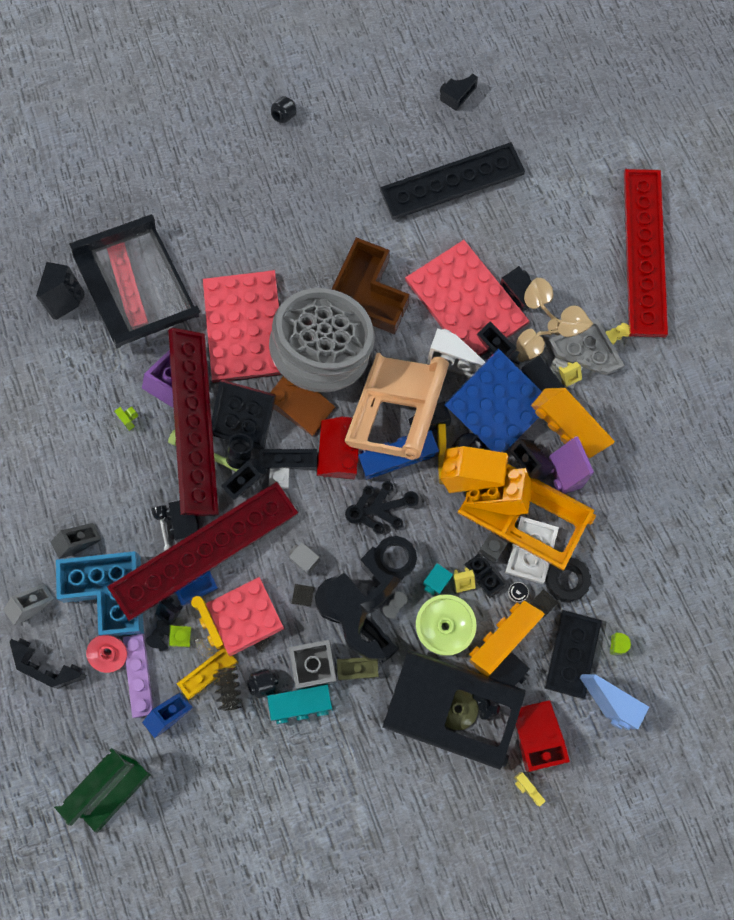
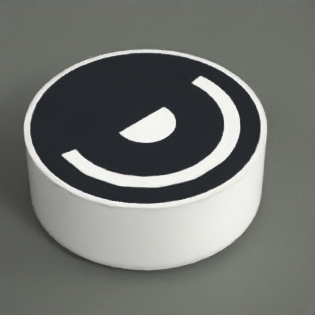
M521 582L513 583L508 589L509 598L516 603L523 602L529 594L527 586Z

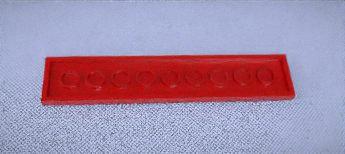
M625 169L624 199L629 336L666 338L668 336L661 170Z

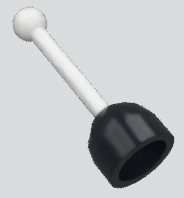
M162 505L152 508L151 511L153 517L156 520H160L165 551L171 546L168 542L164 519L167 517V506Z

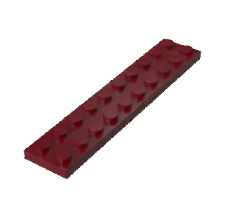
M171 328L168 330L180 511L181 515L215 517L219 515L205 334Z
M275 482L110 584L107 588L130 622L298 515V511L278 482Z

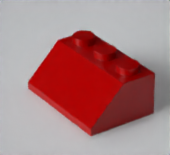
M336 417L321 421L316 476L355 479L359 449L350 447L345 443L352 417Z

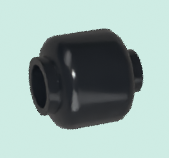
M282 96L271 106L273 119L280 123L288 122L297 112L295 102L286 96Z
M267 668L251 673L249 680H247L250 694L252 696L255 695L257 698H263L275 693L276 685L278 684L276 674L271 673Z

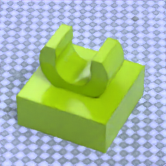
M132 406L125 412L121 407L114 411L129 431L135 427L132 420L136 419L139 415Z

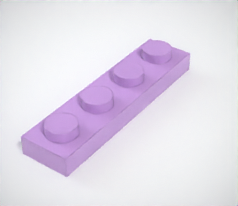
M142 633L123 637V643L127 649L126 669L132 718L147 716L154 709L145 636Z

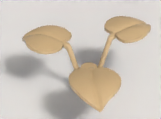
M536 278L531 282L525 292L524 300L531 309H537L541 306L551 320L548 322V331H540L536 334L533 329H527L519 336L516 350L519 351L518 359L521 362L532 360L543 352L545 341L541 335L551 336L555 334L558 336L561 334L564 337H573L593 326V322L585 311L578 306L566 308L561 314V320L554 317L544 305L552 301L554 295L553 288L543 278Z

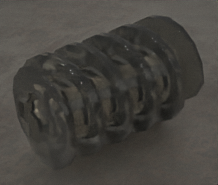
M237 666L216 669L218 672L212 676L219 678L214 685L220 686V689L216 690L215 694H221V697L216 699V702L223 703L217 709L229 711L242 708L243 706L238 705L242 703V698L237 697L241 694V690L235 689L240 686V682L234 681L239 675L232 673L237 670Z

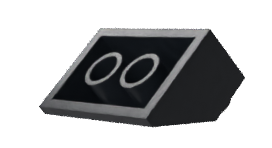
M46 262L36 297L50 316L57 320L79 307L80 301L84 298V290L69 266Z

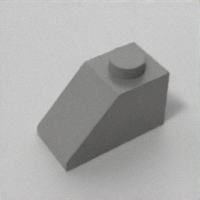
M41 584L12 596L3 611L12 624L16 625L33 617L50 604L54 597L46 586Z

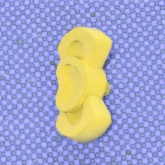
M622 323L616 328L605 332L612 345L617 340L622 339L623 336L630 337L629 325L626 323Z

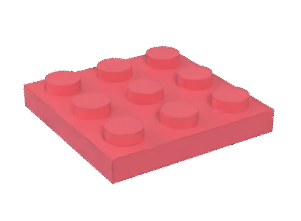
M260 577L206 603L229 656L284 630Z

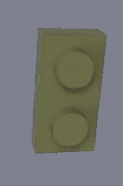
M364 657L337 659L338 681L379 677L377 661H370Z

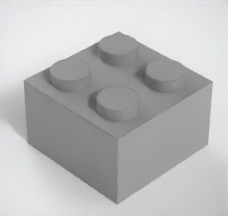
M329 640L289 647L295 688L297 690L337 683Z

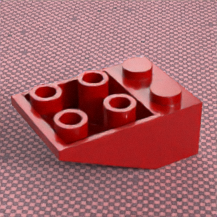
M551 701L522 706L515 725V731L526 772L570 762Z

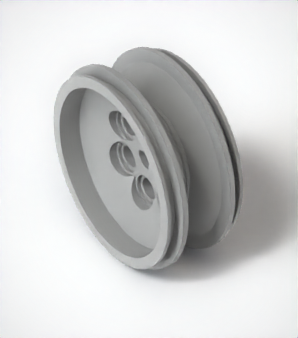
M326 288L306 289L290 296L277 309L272 323L269 351L279 372L294 385L314 392H333L351 385L364 373L374 347L375 333L371 319L365 309L350 296Z

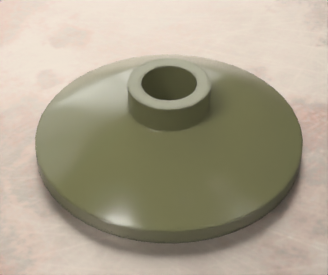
M462 690L455 692L445 722L447 728L464 730L475 722L478 715V705L470 693ZM456 705L462 707L461 713L455 712L454 707Z

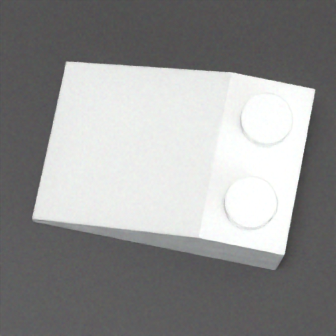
M437 328L427 364H430L431 359L434 357H442L449 362L448 371L470 378L485 361L456 334L447 329L441 330Z

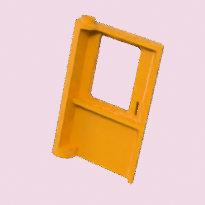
M507 464V470L517 469L514 466ZM532 478L530 502L575 526V530L564 552H559L518 530L515 527V523L520 515H505L467 507L464 505L465 501L457 512L458 514L563 571L587 524L591 525L596 517L594 509L544 482Z

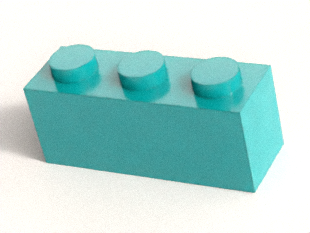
M328 684L267 696L271 721H276L277 725L288 723L289 718L296 717L297 721L309 719L308 715L317 714V717L329 715V711L333 710Z

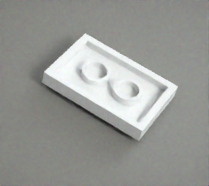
M521 516L517 529L554 548L559 527ZM513 544L505 573L544 584L549 563Z

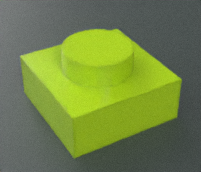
M171 625L168 646L189 648L191 627Z

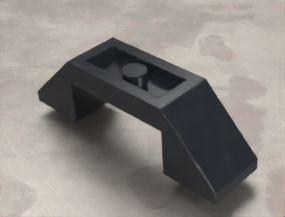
M19 638L18 641L11 639L9 642L16 670L52 688L58 689L84 680L87 676L81 673L82 668L74 664L70 667L63 665L58 676L48 670L44 673L38 670L39 665L29 661L35 649L29 647L30 642Z

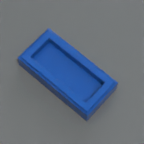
M208 571L178 590L176 595L181 605L185 606L191 603L193 597H203L217 590L218 587L211 572Z

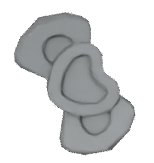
M400 591L394 592V599L390 601L389 605L382 607V613L386 618L395 619L399 609L408 603L405 593Z

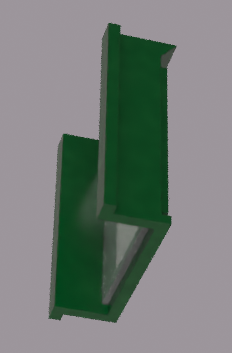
M111 748L109 750L111 753L107 754L63 801L64 804L54 808L64 818L67 825L72 826L78 818H82L94 832L98 833L151 774L135 758Z

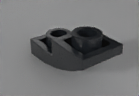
M481 553L464 564L469 571L473 570L475 581L489 599L505 588V584L493 571L492 566Z

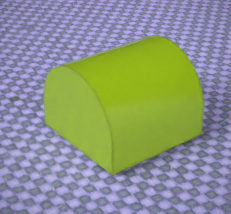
M617 632L611 635L610 655L618 656L630 649L631 641L627 635Z

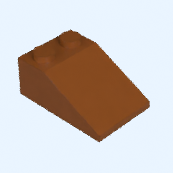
M284 376L270 392L276 395L273 409L312 437L321 427V421L326 420L335 409V406L319 392L300 388L288 381Z

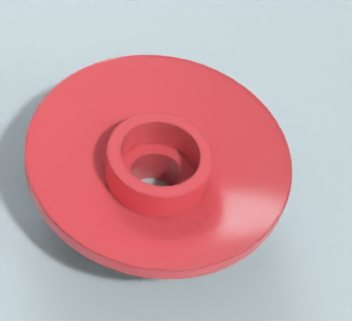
M102 635L91 640L86 650V657L94 669L110 673L119 670L124 665L127 659V649L119 638L113 635ZM105 649H110L112 652L107 653Z

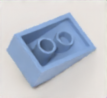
M596 674L581 675L580 679L605 717L611 720V725L621 730L622 728L628 731L630 729H639L649 706Z

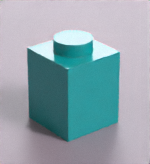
M437 563L423 582L424 590L431 596L440 595L452 579L453 574Z

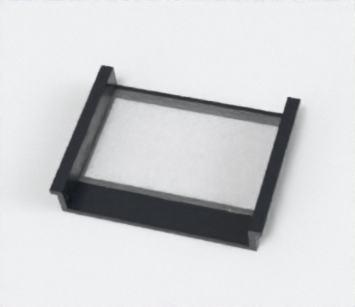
M152 214L69 243L72 256L116 349L184 321L199 317L200 310L198 306L193 305L156 230L155 219Z

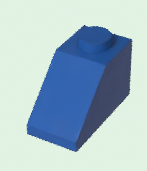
M179 692L152 709L142 723L151 735L156 738L171 728L193 707L182 693Z

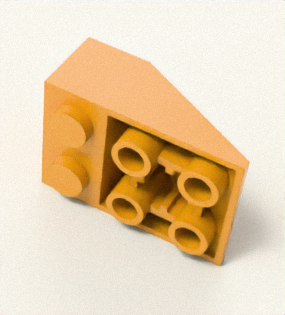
M526 468L507 470L504 486L467 491L464 505L505 515L528 514L532 490L531 478Z

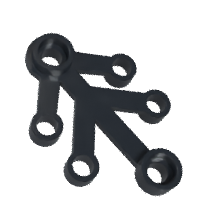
M385 481L373 504L364 508L368 498H372L375 494L372 486H366L357 504L351 505L346 509L345 517L351 524L363 523L373 529V532L377 535L384 532V525L381 522H374L366 517L367 515L374 514L390 523L393 529L400 530L403 526L402 519L394 517L385 511L403 506L414 508L418 505L419 497L417 493L409 491L401 499L383 503L387 494L393 491V484L390 481ZM388 484L391 486V489L385 490L384 486ZM371 489L372 494L367 495L365 491ZM413 498L414 503L410 504L407 500ZM353 512H357L359 515L358 517L353 518L351 514ZM400 521L401 525L396 527L393 523ZM377 525H380L382 527V530L376 531L375 527Z

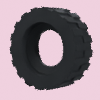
M570 557L564 571L570 570L577 575L578 584L575 588L565 589L559 584L558 578L563 570L553 565L550 566L545 578L549 593L555 599L561 600V602L570 603L579 600L588 592L591 586L590 570L585 566V563Z

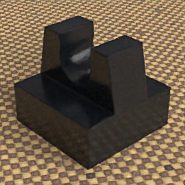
M172 598L161 601L155 613L169 626L176 621V618L183 609L181 605L178 607L173 605L174 599Z

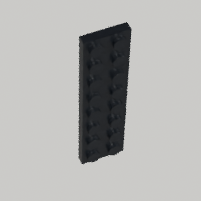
M512 142L382 186L380 187V192L392 220H396L525 174V170Z

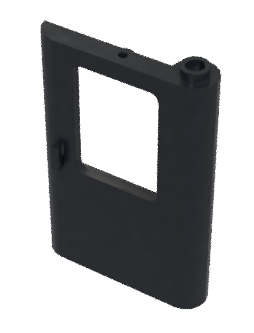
M408 649L382 728L501 770L502 766L506 767L509 755L506 753L526 690ZM457 690H462L510 707L511 712L499 746H492L445 728V722Z

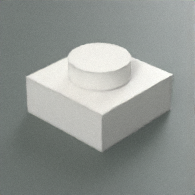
M270 468L269 486L278 482L282 489H289V468Z

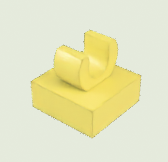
M568 362L567 367H559L562 384L565 387L582 380L581 365L578 362L573 364Z
M467 567L465 572L461 573L454 570L453 578L456 593L476 589L473 570L469 571Z

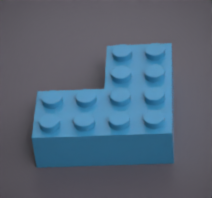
M136 551L56 560L57 600L67 603L97 599L99 636L113 635L119 637L144 634L143 613L129 622L107 588L110 584L141 566V556Z

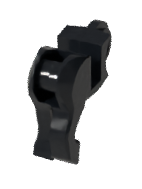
M400 536L387 537L376 548L372 547L360 559L362 569L376 584L367 591L368 595L366 597L346 573L325 580L318 587L315 594L316 607L321 616L342 625L346 646L367 660L381 661L382 664L393 656L399 648L385 635L379 625L372 619L371 614L394 594L403 579L414 570L417 562V554L413 544ZM391 546H400L408 553V562L401 568H391L386 565L383 559L384 552ZM361 634L364 635L368 640H370V642L364 640Z

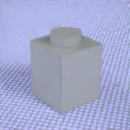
M302 542L299 546L296 544L289 552L290 561L307 575L321 561L320 557Z

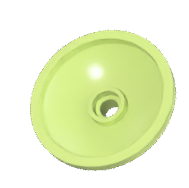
M447 594L438 595L426 601L420 608L416 618V632L421 643L429 651L443 656L455 655L465 650L474 639L476 618L471 607L461 598ZM446 623L449 625V629L443 630L441 625Z

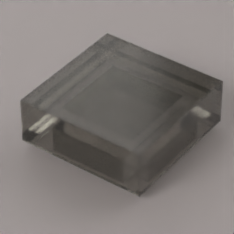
M295 584L292 604L311 607L315 587Z

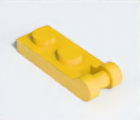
M200 596L193 597L191 605L201 614L199 621L203 629L207 628L210 634L207 636L212 647L215 646L218 650L222 649L224 644L206 602Z

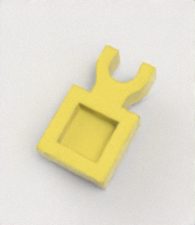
M519 772L514 777L517 781L515 783L516 787L522 794L526 792L537 806L540 807L546 802L523 772Z

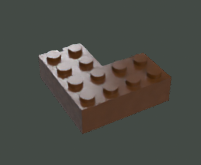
M356 237L332 290L342 292L356 300L365 309L374 327L395 335L401 323V318L404 316L409 305L410 294L379 283L389 263L390 250Z

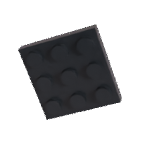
M220 380L212 416L213 436L229 441V438L234 434H246L253 440V448L264 449L276 395Z

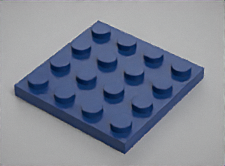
M497 349L444 405L475 435L477 434L478 438L491 451L505 453L539 418L535 413L536 410L531 405L542 391L504 353Z

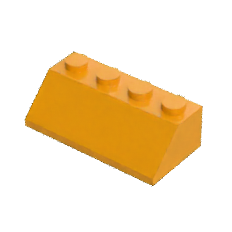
M546 388L531 405L536 410V415L548 423L547 426L560 436V440L564 444L578 436L587 458L595 456L615 442L566 388Z
M523 601L521 604L517 602L509 610L512 614L507 619L503 617L496 624L498 629L493 634L490 631L483 638L485 642L481 648L476 646L469 655L472 658L469 662L482 675L488 677L545 615L541 610L526 601Z

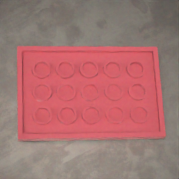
M462 240L405 277L407 284L442 329H447L456 334L479 356L488 350L476 334L490 321L506 338L529 324L528 318L465 240Z
M275 270L203 279L212 382L281 375L269 351L273 318L279 308Z

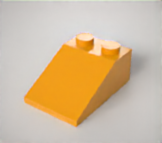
M466 446L446 449L440 479L449 493L504 486L509 455L503 452Z

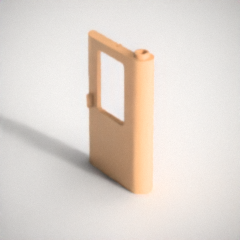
M376 353L346 435L345 443L353 448L405 457L410 460L419 458L445 380L449 362L442 357H434L431 359L430 365L386 358L381 353ZM382 402L410 406L417 409L406 443L402 448L367 441Z

